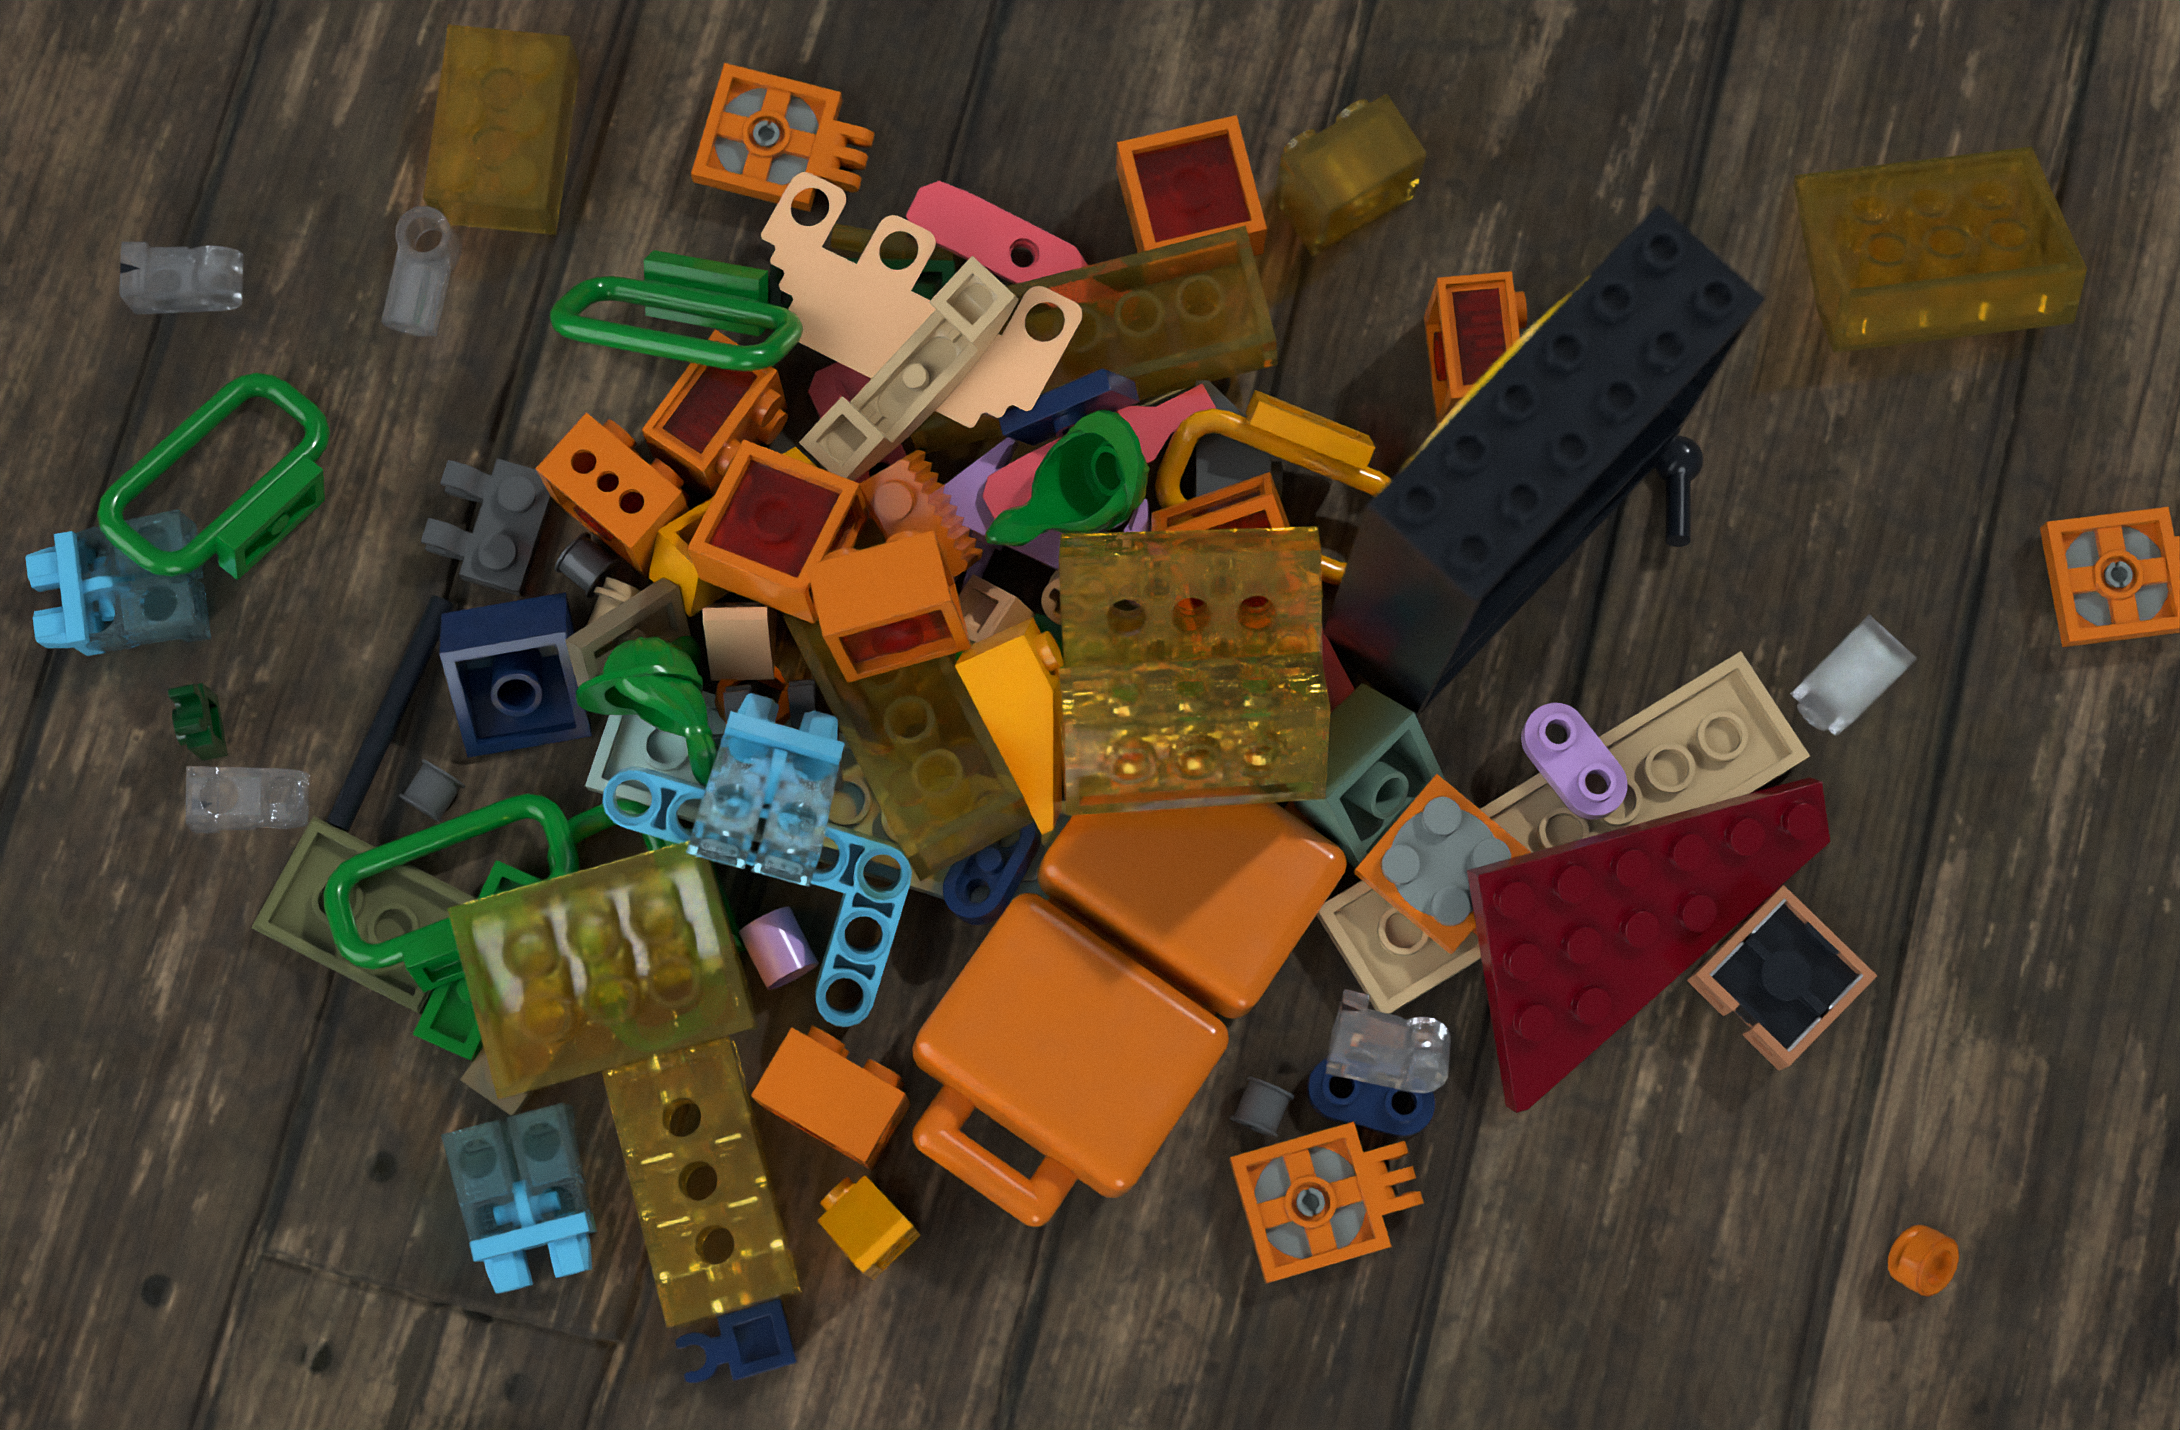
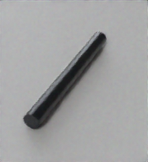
M431 595L326 819L327 823L346 832L350 831L440 638L441 614L452 612L455 606L448 600Z

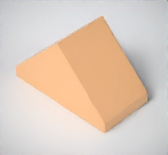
M716 602L702 608L711 681H720L721 679H774L777 609L759 602Z

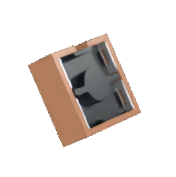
M1783 885L1774 891L1687 981L1722 1016L1734 1011L1749 1026L1742 1035L1780 1071L1789 1067L1877 975Z

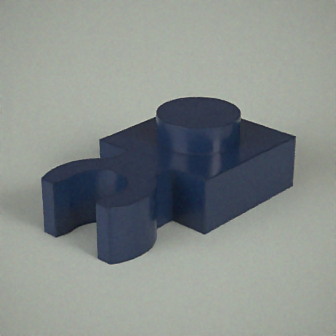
M776 1299L717 1316L721 1332L720 1336L712 1338L704 1333L691 1332L682 1335L675 1341L677 1349L699 1345L706 1353V1362L701 1369L684 1374L685 1381L690 1383H700L709 1380L716 1374L720 1365L729 1363L733 1381L799 1363L782 1299Z

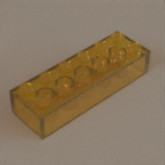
M1246 226L1006 286L1019 300L998 333L1000 335L1006 329L1024 294L1035 286L1046 287L1076 302L1082 309V320L1041 394L1102 368L1133 380L1139 400L1193 387L1196 380H1209L1212 382L1278 365L1276 337ZM1048 302L1039 303L1032 307L1025 318V328L1029 336L1042 342L1056 338L1063 330L1065 323L1062 310L1057 305ZM934 411L910 436L916 450H921L928 454L1003 434L999 418L988 413L981 414L976 425L968 428Z
M869 510V517L853 547L854 549L863 550L886 542ZM780 611L832 714L838 719V725L920 881L1034 822L1017 783L948 655L847 683L823 638L819 618L815 624ZM936 633L923 636L927 643L940 640Z

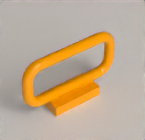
M1254 390L1245 411L1246 418L1230 411L1211 408L1197 411L1180 423L1171 437L1158 468L1155 490L1158 503L1162 509L1187 501L1180 490L1182 475L1196 443L1201 437L1210 433L1221 434L1366 492L1373 497L1392 479L1380 471L1368 467L1375 450L1369 435ZM1297 545L1308 576L1340 586L1347 563L1337 561Z

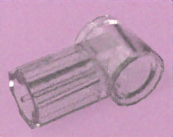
M417 206L404 213L395 228L398 250L381 322L385 327L395 329L404 334L420 337H437L451 270L460 259L462 243L457 232L439 210L429 206ZM430 230L442 232V239L434 250L429 252L416 251L417 240L423 233Z

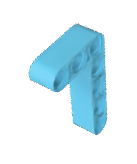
M627 767L612 776L603 792V805L606 814L614 823L630 830L697 849L699 842L705 839L731 845L740 852L738 862L761 868L762 861L766 857H775L793 862L803 868L802 881L842 892L841 903L816 981V1004L819 1013L824 1019L835 1026L849 1027L856 1025L868 1016L875 1001L911 883L912 870L910 863L900 846L882 838L815 819L817 825L814 826L815 832L805 835L798 829V824H801L799 818L802 815L735 794L729 795L730 801L726 802L728 804L726 809L722 811L713 809L715 819L710 828L700 833L690 832L684 829L679 822L677 816L679 806L692 798L702 799L710 805V800H713L712 794L715 791L706 789L701 784L645 767ZM630 779L639 780L646 784L652 795L650 808L639 814H629L623 811L617 804L615 797L616 789L623 781ZM762 817L771 821L777 831V838L771 847L763 851H753L742 843L739 831L743 823L748 819ZM826 836L837 844L839 849L838 858L830 867L814 869L803 860L801 855L802 848L805 842L812 837ZM880 854L889 855L900 864V874L897 880L892 885L884 888L869 884L863 875L867 861L873 856ZM861 916L871 917L881 926L879 940L872 947L865 949L850 945L845 938V929L848 923L854 918ZM841 978L856 981L863 990L859 1003L846 1010L832 1006L826 998V991L829 985Z

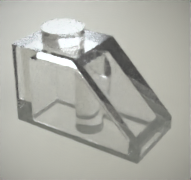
M1869 614L1790 694L1800 702L1797 708L1800 714L1812 726L1821 731L1828 729L1835 736H1838L1917 658Z

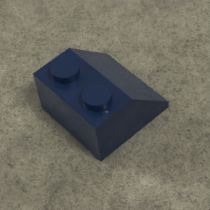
M566 592L441 614L439 654L468 758L592 736L589 711L584 710L577 704L576 690L578 685L565 639L576 633Z

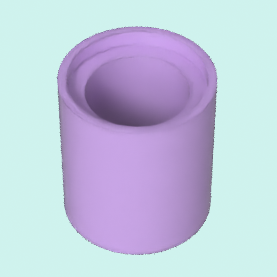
M783 907L765 914L739 931V935L767 990L786 985L810 972L819 964L790 907Z

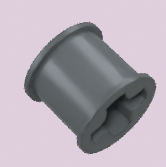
M584 532L565 548L559 556L554 569L558 573H564L583 589L587 598H592L596 596L594 593L596 586L603 587L606 577L613 579L620 567L621 560L612 558L591 540L589 533Z
M422 759V767L404 794H399L398 797L435 821L442 823L441 817L461 788L464 789L466 786L441 768Z
M1247 1076L1248 1084L1235 1115H1231L1230 1119L1253 1131L1277 1138L1278 1134L1276 1131L1289 1100H1293L1294 1095L1266 1081Z

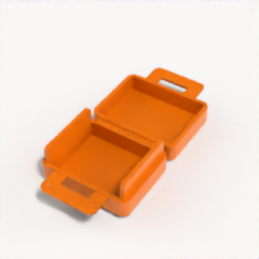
M1219 710L1210 711L1206 717L1203 716L1186 741L1156 722H1145L1134 728L1049 847L1038 867L1037 881L1041 890L1050 896L1048 901L1034 893H1023L1015 897L919 1030L912 1048L914 1061L921 1070L943 1084V1086L913 1129V1142L918 1150L1022 1223L1031 1227L1042 1226L1052 1218L1077 1179L1099 1194L1109 1198L1123 1196L1135 1185L1228 1046V1030L1224 1023L1214 1016L1216 1012L1226 1018L1235 1019L1243 1017L1251 1011L1345 873L1347 862L1342 849L1315 830L1316 828L1295 807L1276 770V767L1286 757L1254 731L1226 712ZM1221 755H1225L1289 799L1285 808H1282L1218 764L1217 761ZM975 1108L1045 1155V1158L1030 1179L960 1131Z

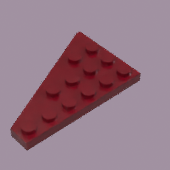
M1811 777L1467 870L1506 1107L1516 1113L1532 1107L1831 842L1822 781Z

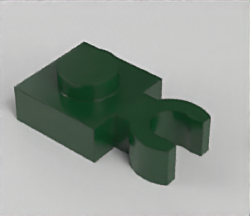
M194 683L168 689V696L173 700L176 707L172 711V720L179 744L181 746L187 745V749L203 761L228 756L218 695L203 683Z

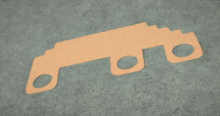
M799 173L791 179L764 227L761 238L773 244L776 248L770 263L784 271L779 288L794 299L789 310L799 317L803 325V333L799 343L872 379L936 310L929 303L930 300L911 291L935 249V237L930 231L896 215L887 216L879 223L858 263L855 264L822 247L845 207V192L840 187L811 173ZM808 188H816L823 191L829 200V211L826 217L820 223L813 226H803L797 223L791 214V204L794 197L802 190ZM898 231L907 232L918 243V255L915 261L907 268L901 270L890 269L881 261L879 254L881 243L891 233ZM1035 286L1030 288L1024 294L1003 334H998L971 371L935 411L968 428H972L983 413L1000 418L1004 415L1008 406L1011 405L1024 411L1032 410L1082 320L1081 307L1076 302L1046 287ZM1039 303H1053L1064 314L1065 323L1063 330L1056 338L1050 341L1042 342L1031 338L1025 328L1027 313Z

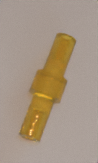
M835 223L830 247L863 253L875 230ZM898 231L891 233L881 243L880 258L916 259L918 243L915 238L907 237V232ZM935 245L929 260H952L953 253Z

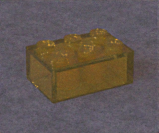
M448 24L423 199L436 223L557 235L580 68L570 36Z

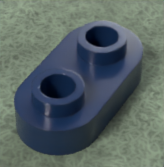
M999 801L985 808L978 816L943 882V897L947 906L962 921L972 925L990 923L1003 914L1013 898L1041 844V832L1030 811L1025 806L1014 801ZM1013 830L1020 831V837L1013 846H1001L1002 838L1006 833ZM989 886V894L984 901L979 903L971 902L972 893L976 888Z
M1334 1055L1325 1058L1313 1069L1307 1082L1309 1102L1314 1110L1324 1118L1344 1124L1354 1122L1355 1127L1393 1137H1409L1418 1133L1430 1122L1435 1109L1433 1092L1428 1083L1420 1076L1351 1056ZM1342 1075L1350 1080L1352 1093L1349 1097L1340 1099L1332 1095L1329 1090V1081L1332 1077ZM1406 1092L1412 1096L1414 1109L1411 1114L1400 1115L1394 1111L1391 1100L1395 1093Z

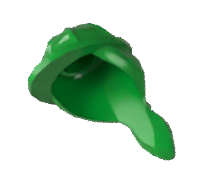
M1098 410L1082 417L1047 452L1036 469L1030 500L1024 505L1002 511L986 531V542L996 545L1024 546L1049 530L1083 536L1095 534L1102 529L1117 528L1127 521L1132 511L1138 508L1144 501L1148 473L1150 471V467L1147 465L1141 450L1139 439L1131 425L1118 413L1106 410Z
M640 636L636 640H629L617 646L608 656L601 675L583 682L576 690L578 706L586 711L602 715H638L642 720L658 730L685 737L689 761L695 779L706 789L712 791L717 789L715 786L718 785V774L721 768V762L717 761L719 747L712 738V729L708 727L707 709L702 696V677L698 675L696 666L690 656L679 646L657 636L649 638Z

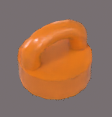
M1921 1224L1913 1225L1904 1230L1893 1243L1888 1255V1271L1896 1281L1916 1293L1926 1297L1935 1295L1948 1285L1955 1274L1959 1261L1958 1245L1954 1239L1935 1229Z

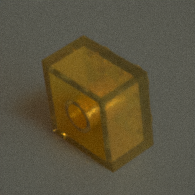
M1387 93L1371 103L1367 99H1360L1350 104L1338 114L1335 124L1318 134L1314 129L1304 131L1288 142L1283 149L1284 153L1281 155L1274 199L1312 257L1415 196L1427 153Z

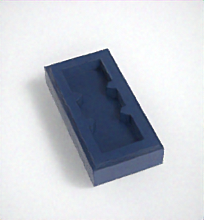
M1102 368L1041 394L1032 410L1024 411L1016 406L1007 409L1004 415L999 418L1003 436L1035 446L1056 436H1065L1069 429L1082 417L1095 411L1106 410L1116 412L1140 401L1133 380Z

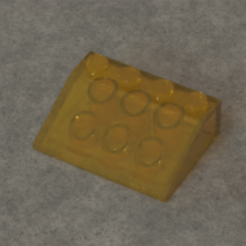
M2032 146L1794 176L1793 185L1817 311L1833 353L2072 324L2075 322L2087 267Z
M703 837L447 908L497 1099L513 1098L759 1028L742 962L709 855L696 852L699 842L704 840Z

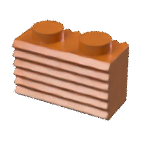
M916 450L861 482L860 487L866 507L886 540L892 535L903 531L915 530L924 533L934 530L953 578L966 571L981 559L983 550L975 548L977 539L969 537L971 528L962 526L964 517L956 515L958 506L950 504L951 495L943 493L945 484L937 483L939 474L931 472V462L924 461L926 452Z

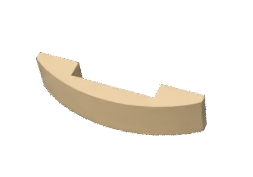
M971 256L929 301L936 310L850 402L841 396L799 443L829 472L854 481L899 446L945 401L991 345L1019 299L978 260Z

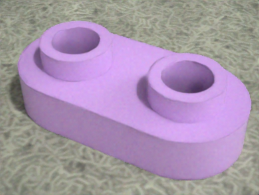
M1549 703L1537 708L1530 715L1522 729L1521 742L1527 757L1568 809L1575 815L1595 820L1613 813L1623 802L1627 793V777L1622 766L1574 708L1562 703ZM1550 724L1562 726L1567 733L1566 742L1562 744L1552 743L1546 736V726ZM1598 774L1603 777L1607 786L1605 793H1591L1585 785L1586 776Z

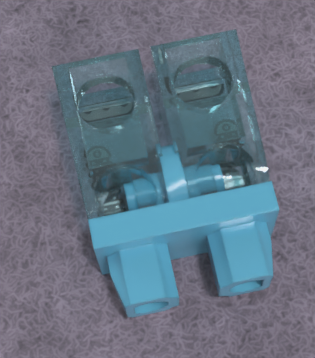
M179 509L125 520L129 526L163 551L179 550L198 535L197 525ZM100 526L85 529L78 533L68 531L54 534L55 546L28 554L25 557L27 575L33 589L42 592L60 588L61 607L34 611L33 626L37 643L45 648L73 647L86 656L103 654L105 651L124 650L149 643L183 639L185 642L211 639L205 586L197 580L203 578L202 566L188 574L173 577L155 575L138 566L113 546L101 532Z
M750 693L745 697L737 713L730 711L686 854L744 869L763 802L768 803L770 807L752 872L809 887L821 855L839 762L845 744L844 742L837 741L838 719L832 715L811 711L804 713L799 730L775 723L779 705L771 698Z
M566 1103L507 1117V1122L495 1120L441 1135L462 1216L471 1241L469 1243L473 1260L484 1261L487 1275L496 1294L533 1285L526 1256V1250L548 1245L555 1278L592 1269V1251L589 1234L597 1232L593 1213L591 1212L588 1188L575 1134L577 1128L572 1106ZM512 1148L514 1149L515 1158H516V1162H517V1166H518V1170H519V1175H520L521 1181H519V1178H518V1174H517V1169H516V1165H515V1161H514V1157H513Z

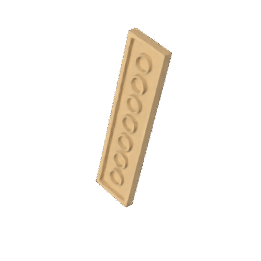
M1740 651L1599 737L1622 766L1628 783L1627 793L1623 802L1610 815L1595 820L1575 815L1568 809L1541 773L1490 802L1480 810L1530 852H1536L1753 793L1801 764L1810 755ZM1589 774L1585 778V785L1591 793H1605L1607 786L1603 777L1598 774ZM1363 880L1325 902L1317 913L1318 919L1381 1020L1481 959L1478 936L1472 931L1454 953L1450 955Z

